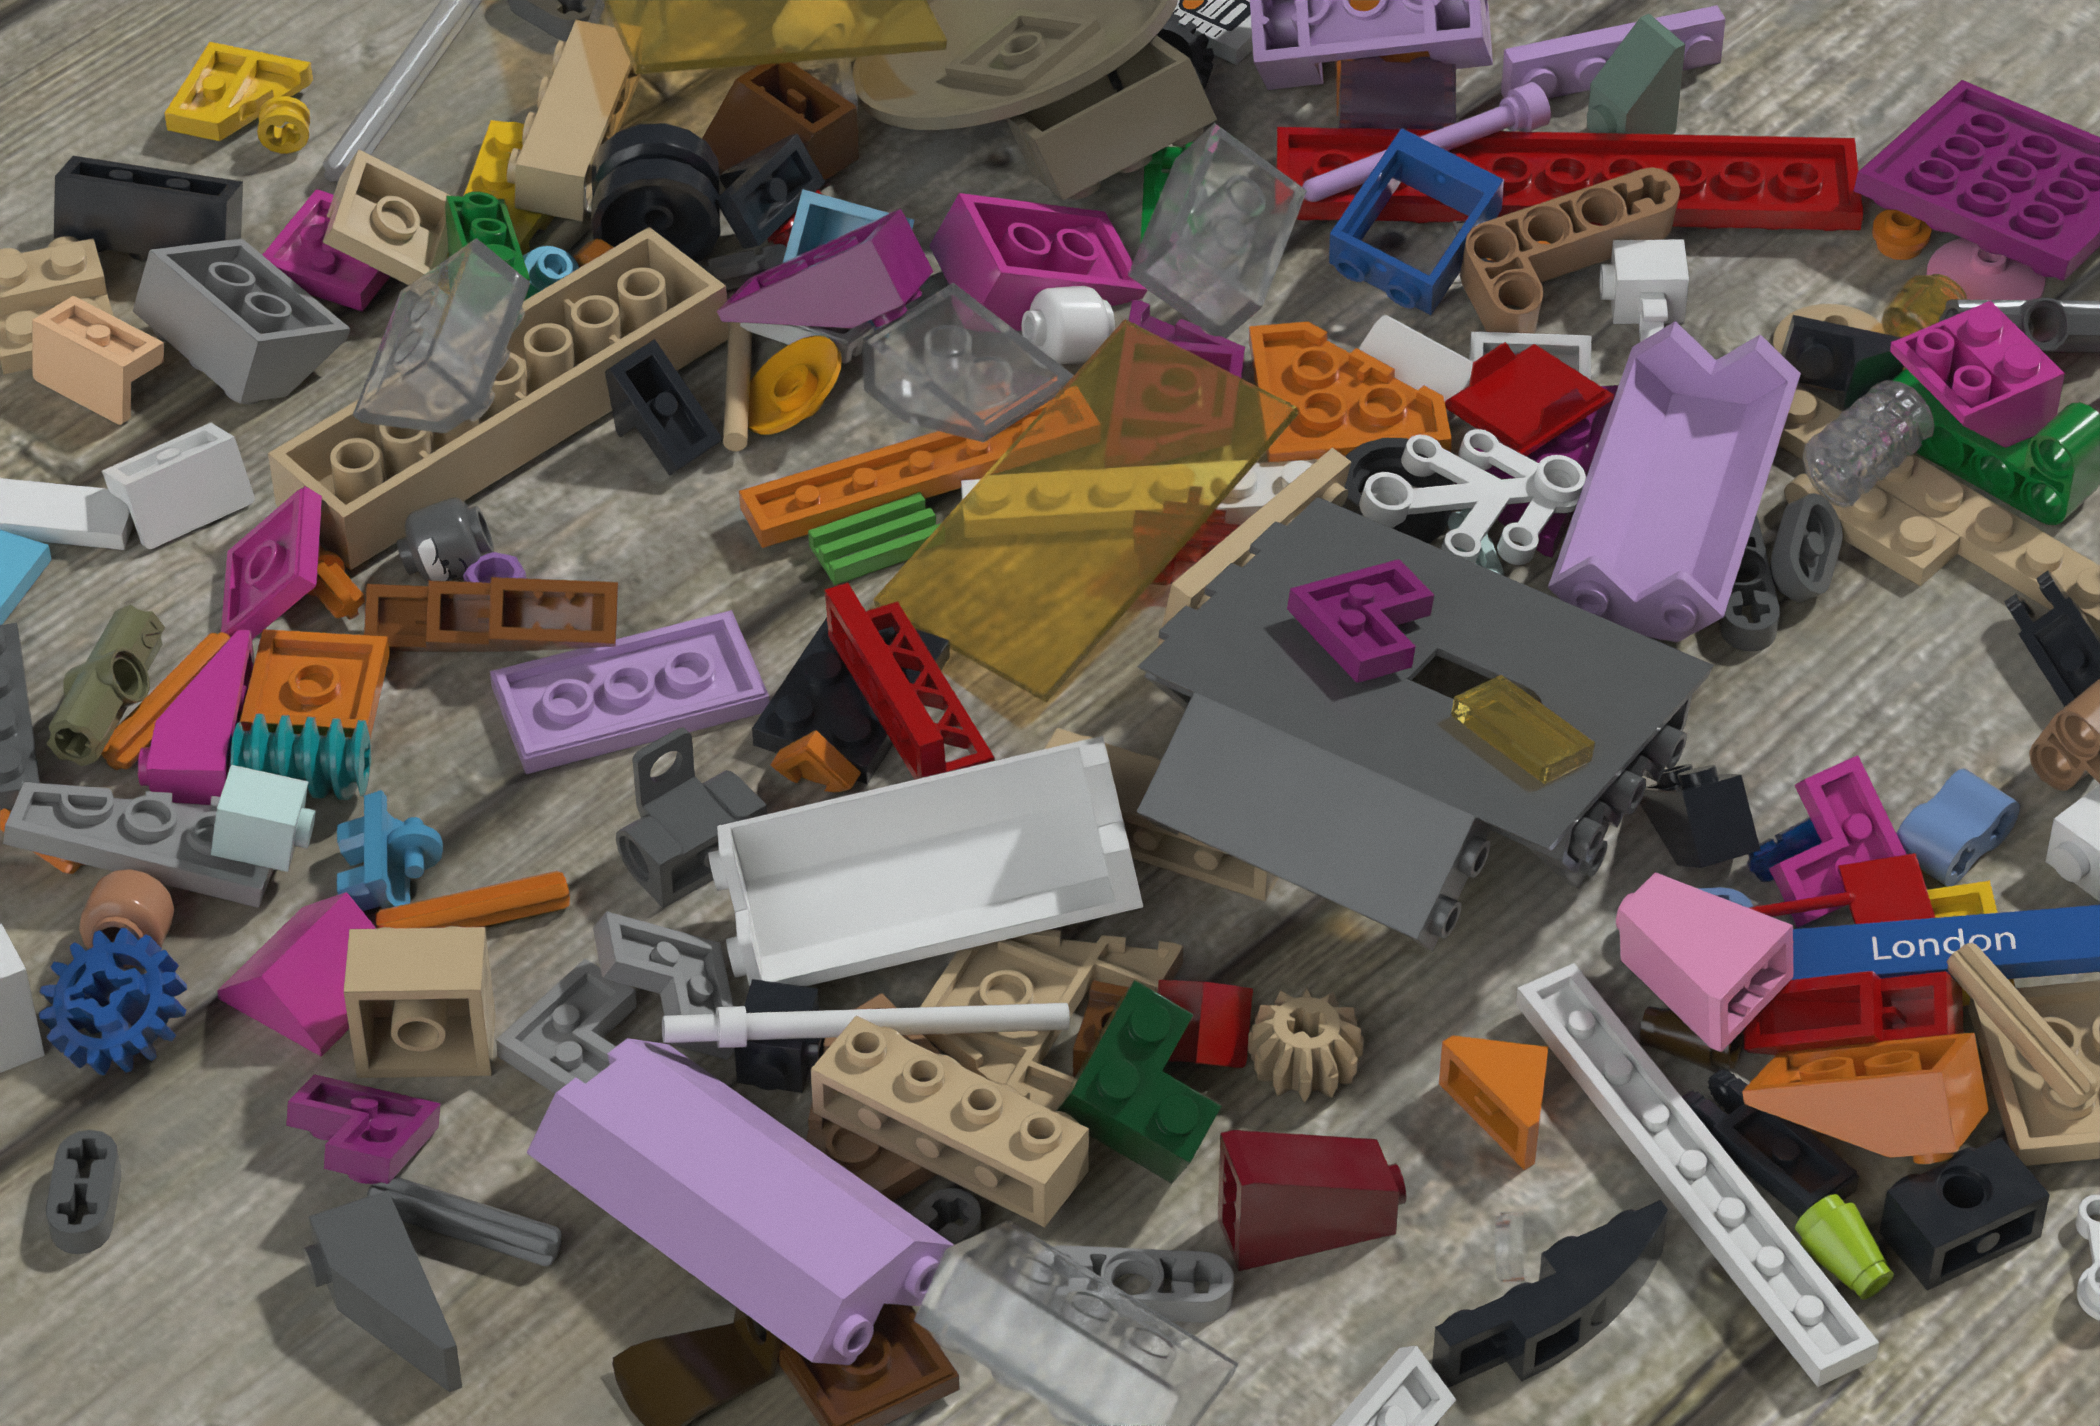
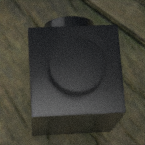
M752 979L744 1006L746 1013L819 1011L818 989ZM825 1038L747 1040L746 1047L734 1048L737 1083L753 1085L764 1090L779 1089L803 1093L810 1067H813L824 1054L823 1045Z

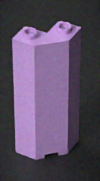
M1676 321L1633 346L1548 588L1566 603L1650 638L1679 642L1723 618L1801 373L1761 335L1756 336L1715 360Z
M629 1038L624 1040L607 1053L611 1065L586 1084L578 1078H574L555 1093L528 1148V1155L814 1363L852 1364L857 1356L868 1346L873 1335V1324L884 1303L909 1306L924 1305L940 1286L944 1278V1266L955 1246L669 1044Z

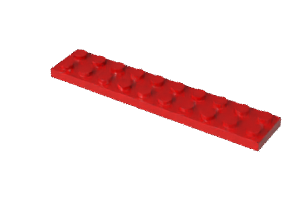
M1277 127L1276 219H1297L1301 221L1339 220L1363 184L1322 200L1310 202L1302 195L1304 182L1387 150L1400 129ZM1405 129L1419 137L1437 131ZM1499 131L1448 151L1504 179L1502 210L1497 218L1640 169L1653 167L1663 169L1672 174L1680 188L1672 227L1836 231L1861 230L1862 197L1861 194L1854 192L1859 171L1855 138ZM1401 182L1375 221H1410L1416 223L1466 221L1469 216ZM1589 222V223H1591L1592 225L1604 226V225H1602V224H1600V223Z

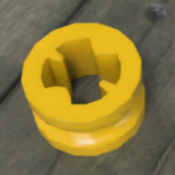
M277 96L268 99L262 104L259 111V124L257 128L259 141L270 151L280 154L301 150L307 144L310 134L309 125L311 117L309 109L300 100L289 96Z

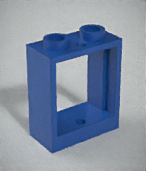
M1401 128L1330 232L1329 263L1334 265L1337 271L1347 279L1354 282L1365 281L1386 292L1388 297L1396 304L1409 309L1415 307L1432 315L1461 271L1468 233L1475 226L1497 218L1501 212L1504 179ZM1401 182L1469 216L1430 275L1362 241Z

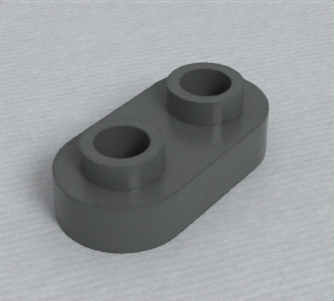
M1808 494L1786 506L1771 556L1770 571L1774 586L1791 600L1800 603L1828 590L1842 543L1843 532L1840 519L1830 502L1819 494Z

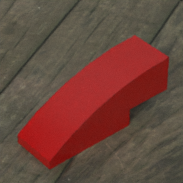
M1873 971L1790 980L1745 1027L1744 1049L1748 1053L1776 1055L1778 1052L1964 1034L1962 987L1946 971L1882 979Z

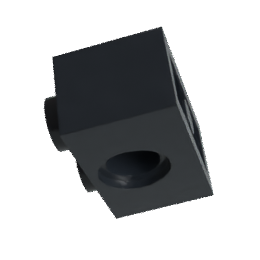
M2000 1137L1979 1148L1968 1147L1962 1149L1950 1158L1948 1162L1923 1174H1909L1898 1180L1886 1192L1879 1233L1928 1291L2040 1238L2050 1194Z

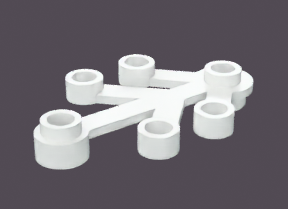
M1473 429L1465 434L1458 456L1443 449L1440 443L1430 436L1415 435L1409 438L1401 459L1403 467L1409 473L1420 477L1430 476L1437 472L1457 484L1412 489L1408 481L1401 476L1389 472H1380L1370 476L1366 481L1359 505L1364 517L1390 528L1402 523L1409 514L1472 508L1460 527L1450 530L1446 534L1441 549L1476 563L1482 539L1506 505L1530 502L1518 523L1514 522L1505 526L1497 545L1499 555L1506 562L1514 565H1524L1532 560L1539 542L1538 535L1554 513L1575 511L1586 476L1580 464L1569 457L1551 455L1537 463L1499 443L1492 433L1482 429ZM1474 448H1479V449L1483 450L1484 452H1479V451L1475 450ZM1416 453L1423 454L1428 458L1420 457ZM1494 465L1514 478L1501 480L1484 470ZM1512 541L1519 542L1524 546L1516 545ZM1454 547L1462 548L1466 552L1458 551Z

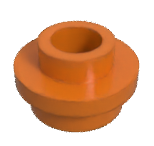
M1890 209L1880 212L1875 217L1872 227V235L1879 251L1885 256L1896 260H1908L1918 256L1929 243L1932 228L1924 221L1901 211Z

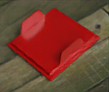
M1504 342L1474 361L1469 386L1444 402L1447 410L1474 428L1492 433L1499 443L1524 456H1528L1614 400V394L1536 344L1531 345L1515 356L1509 345Z

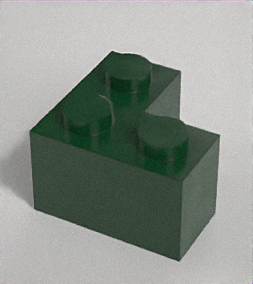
M1134 980L1117 1002L1056 1111L1072 1116L1079 1124L1089 1128V1136L1172 1184L1191 1163L1222 1106L1163 1072L1166 1063L1194 1014Z

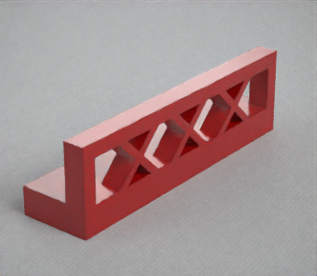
M849 583L825 589L829 638L914 780L995 761V757L899 602L865 611ZM893 627L897 635L891 645H887L878 632L879 630ZM900 667L920 671V675L914 684L908 681ZM924 706L944 710L945 713L939 723L933 722ZM944 744L967 749L971 755L946 762Z

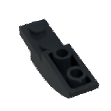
M1659 1200L1639 1210L1630 1209L1623 1211L1613 1217L1607 1224L1578 1237L1567 1236L1558 1240L1541 1254L1539 1281L1520 1283L1507 1291L1503 1297L1474 1310L1463 1309L1457 1311L1442 1324L1435 1326L1432 1367L1447 1388L1505 1362L1509 1364L1522 1382L1554 1366L1593 1339L1630 1304L1650 1277L1663 1252L1668 1215L1667 1207Z

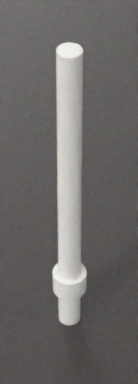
M1068 1003L746 1013L745 1006L717 1007L716 1014L663 1016L662 1037L663 1043L717 1041L718 1048L746 1047L747 1040L838 1037L856 1015L880 1027L892 1028L901 1035L1068 1030L1070 1016Z

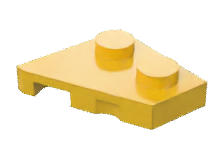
M209 42L164 113L167 130L221 141L257 119L262 104L268 99L277 96L292 97L308 87L313 81L311 62Z

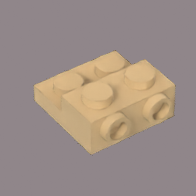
M358 149L339 178L327 214L330 222L323 243L430 295L439 282L448 253L445 201L446 195H451Z
M63 236L53 240L48 248L23 253L13 248L0 249V364L3 375L32 369V320L70 297L75 296L113 316L103 270L93 238L79 241L71 236Z

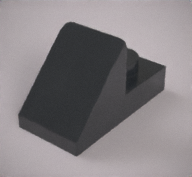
M793 134L725 170L719 177L726 190L715 201L743 249L760 246L797 210L802 189L816 192L825 181L799 135Z
M1797 315L1792 316L1781 355L1801 373L1799 383L1837 390L1839 410L1849 411L1869 405L1871 399L1899 375L1904 368V365L1890 352L1891 342L1902 337Z
M655 339L605 371L617 434L619 437H622L629 431L637 428L669 476L723 440Z

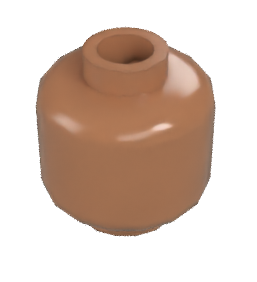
M132 869L113 871L102 877L92 889L81 913L79 931L83 944L87 949L92 948L94 932L99 930L111 942H115L119 930L127 928L138 940L147 934L162 947L172 924L174 905L170 893L154 877ZM124 965V968H127V967H137V966Z

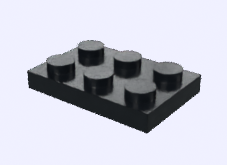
M826 617L752 727L753 745L778 753L780 749L817 730L861 772L857 781L868 785L892 748L893 743L831 642ZM893 627L878 631L887 645H891L897 635ZM915 629L942 671L950 658V640ZM900 667L908 681L914 684L920 675V671Z

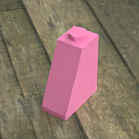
M1656 872L1635 893L1628 894L1618 908L1616 927L1620 931L1621 961L1712 1049L1722 1052L1793 978V925Z

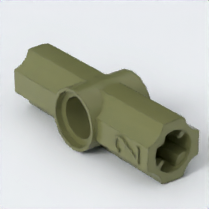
M128 605L115 611L87 661L71 668L65 674L63 681L65 699L48 726L51 734L46 743L59 760H70L81 767L97 761L127 707L139 703L147 697L150 689L148 670L163 645L161 634L165 629V626L153 611L139 610L133 605Z

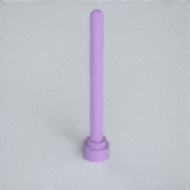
M1530 82L1509 90L1506 98L1501 100L1499 107L1423 135L1421 138L1449 151L1506 128L1511 131L1531 132L1549 124L1551 119L1550 105L1542 88L1538 84ZM1386 150L1305 181L1302 186L1303 197L1310 202H1316L1363 184Z

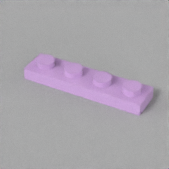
M1717 5L1655 18L1685 43L1683 71L1721 63L1726 19ZM1636 22L1504 49L1501 94L1506 98L1509 90L1530 82L1538 84L1544 91L1547 99L1590 90V83Z

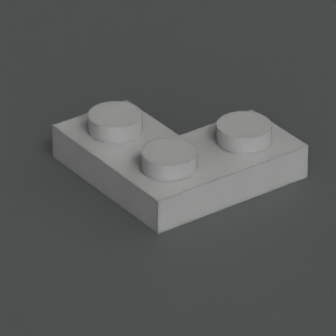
M607 911L593 927L602 978L659 993L664 1016L716 1014L717 1007H733L720 942ZM717 1041L670 1043L673 1046L723 1059H728L734 1052V1048H718Z
M584 959L496 1039L497 1056L553 1093L559 1091L574 1078H578L586 1084L611 1065L607 1053L616 1046L603 1038L637 1007L635 989L628 985L603 979L601 968Z

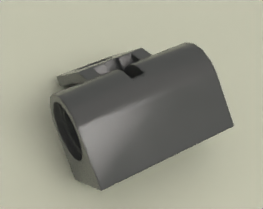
M684 727L672 731L634 754L632 761L636 806L641 818L616 832L617 848L628 871L662 908L714 880L708 853L719 850L717 826L767 814V805L732 771L726 770L704 783H701L695 777L692 735ZM671 751H677L673 765L666 772L656 777L650 776L654 763L661 756Z

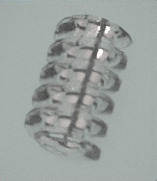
M1890 380L1877 383L1866 395L1861 396L1850 408L1845 409L1836 420L1828 423L1820 433L1815 434L1805 445L1803 462L1805 472L1811 484L1830 503L1843 508L1853 506L1859 500L1861 494L1868 493L1876 485L1877 481L1884 480L1892 469L1898 468L1905 461L1907 456L1916 453L1922 446V440L1933 436L1934 421L1932 412L1925 400L1914 388L1904 383Z

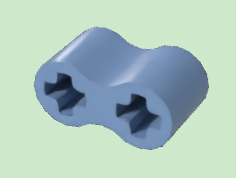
M1959 769L1945 782L1940 791L1931 800L1920 804L1908 814L1896 834L1906 854L1916 853L1920 869L1947 887L1954 886L1967 874L1980 856L1988 851H1992L2004 841L2018 818L2020 804L1967 769Z

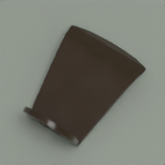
M736 1307L733 1323L655 1338L633 1345L613 1357L612 1364L615 1379L624 1400L632 1413L644 1426H685L700 1415L774 1378L781 1339L766 1329V1341H762L755 1331L752 1318Z

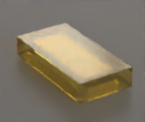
M1499 675L1454 697L1452 717L1543 784H1547L1592 761L1595 747L1594 741L1503 675Z

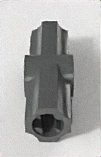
M2048 297L2030 300H1991L2044 353H2100V301L2056 300ZM1948 300L1943 314L1939 317V322L1990 300ZM2029 317L2033 322V335L2029 332Z

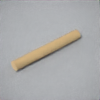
M734 322L729 323L723 444L728 450L741 451L747 446L752 332L740 327L741 323Z

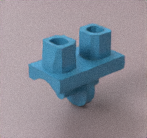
M382 790L364 795V816L337 825V843L340 853L350 866L363 862L364 865L337 874V893L339 895L347 892L362 911L379 906L382 909L409 904L410 878L416 879L424 874V870L435 866L441 860L443 841L440 834L433 828L425 826L420 818L411 817L403 822L392 817L387 812V796Z

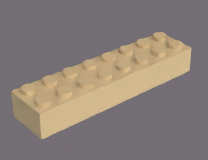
M648 227L269 452L268 457L276 506L279 507L304 486L321 495L319 543L328 551L336 553L343 560L344 565L352 570L396 543L398 539L406 537L405 521L411 512L449 498L456 497L465 501L612 411L605 371L653 339L657 341L676 371L728 340V322H722L717 313V310L727 301L726 286L652 228Z

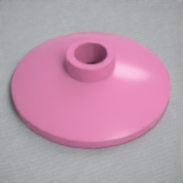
M1964 238L1950 241L1936 250L1929 260L1926 272V281L1930 292L1944 307H1946L1948 300L2037 299L2042 297L2045 287V276L2035 273L2029 266L2003 255L1985 252L1978 244Z

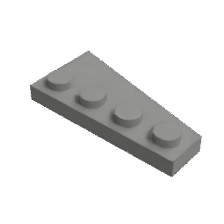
M24 782L5 824L3 842L5 845L109 871L132 869L147 873L165 885L257 908L260 907L273 872L271 868L211 855L216 811L220 797L211 796L210 805L173 803L172 793L146 791L145 796L135 799L114 798L109 788Z

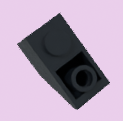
M1692 764L1675 766L1672 769H1664L1659 782L1656 781V784L1646 786L1640 805L1677 866L1703 868L1761 851L1741 774H1718L1716 765L1693 769Z

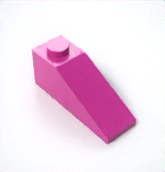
M237 630L156 720L151 746L142 747L139 753L138 778L141 786H149L151 792L172 793L173 803L210 805L211 796L221 797L231 767L233 732L236 724L240 722L255 662L250 630Z

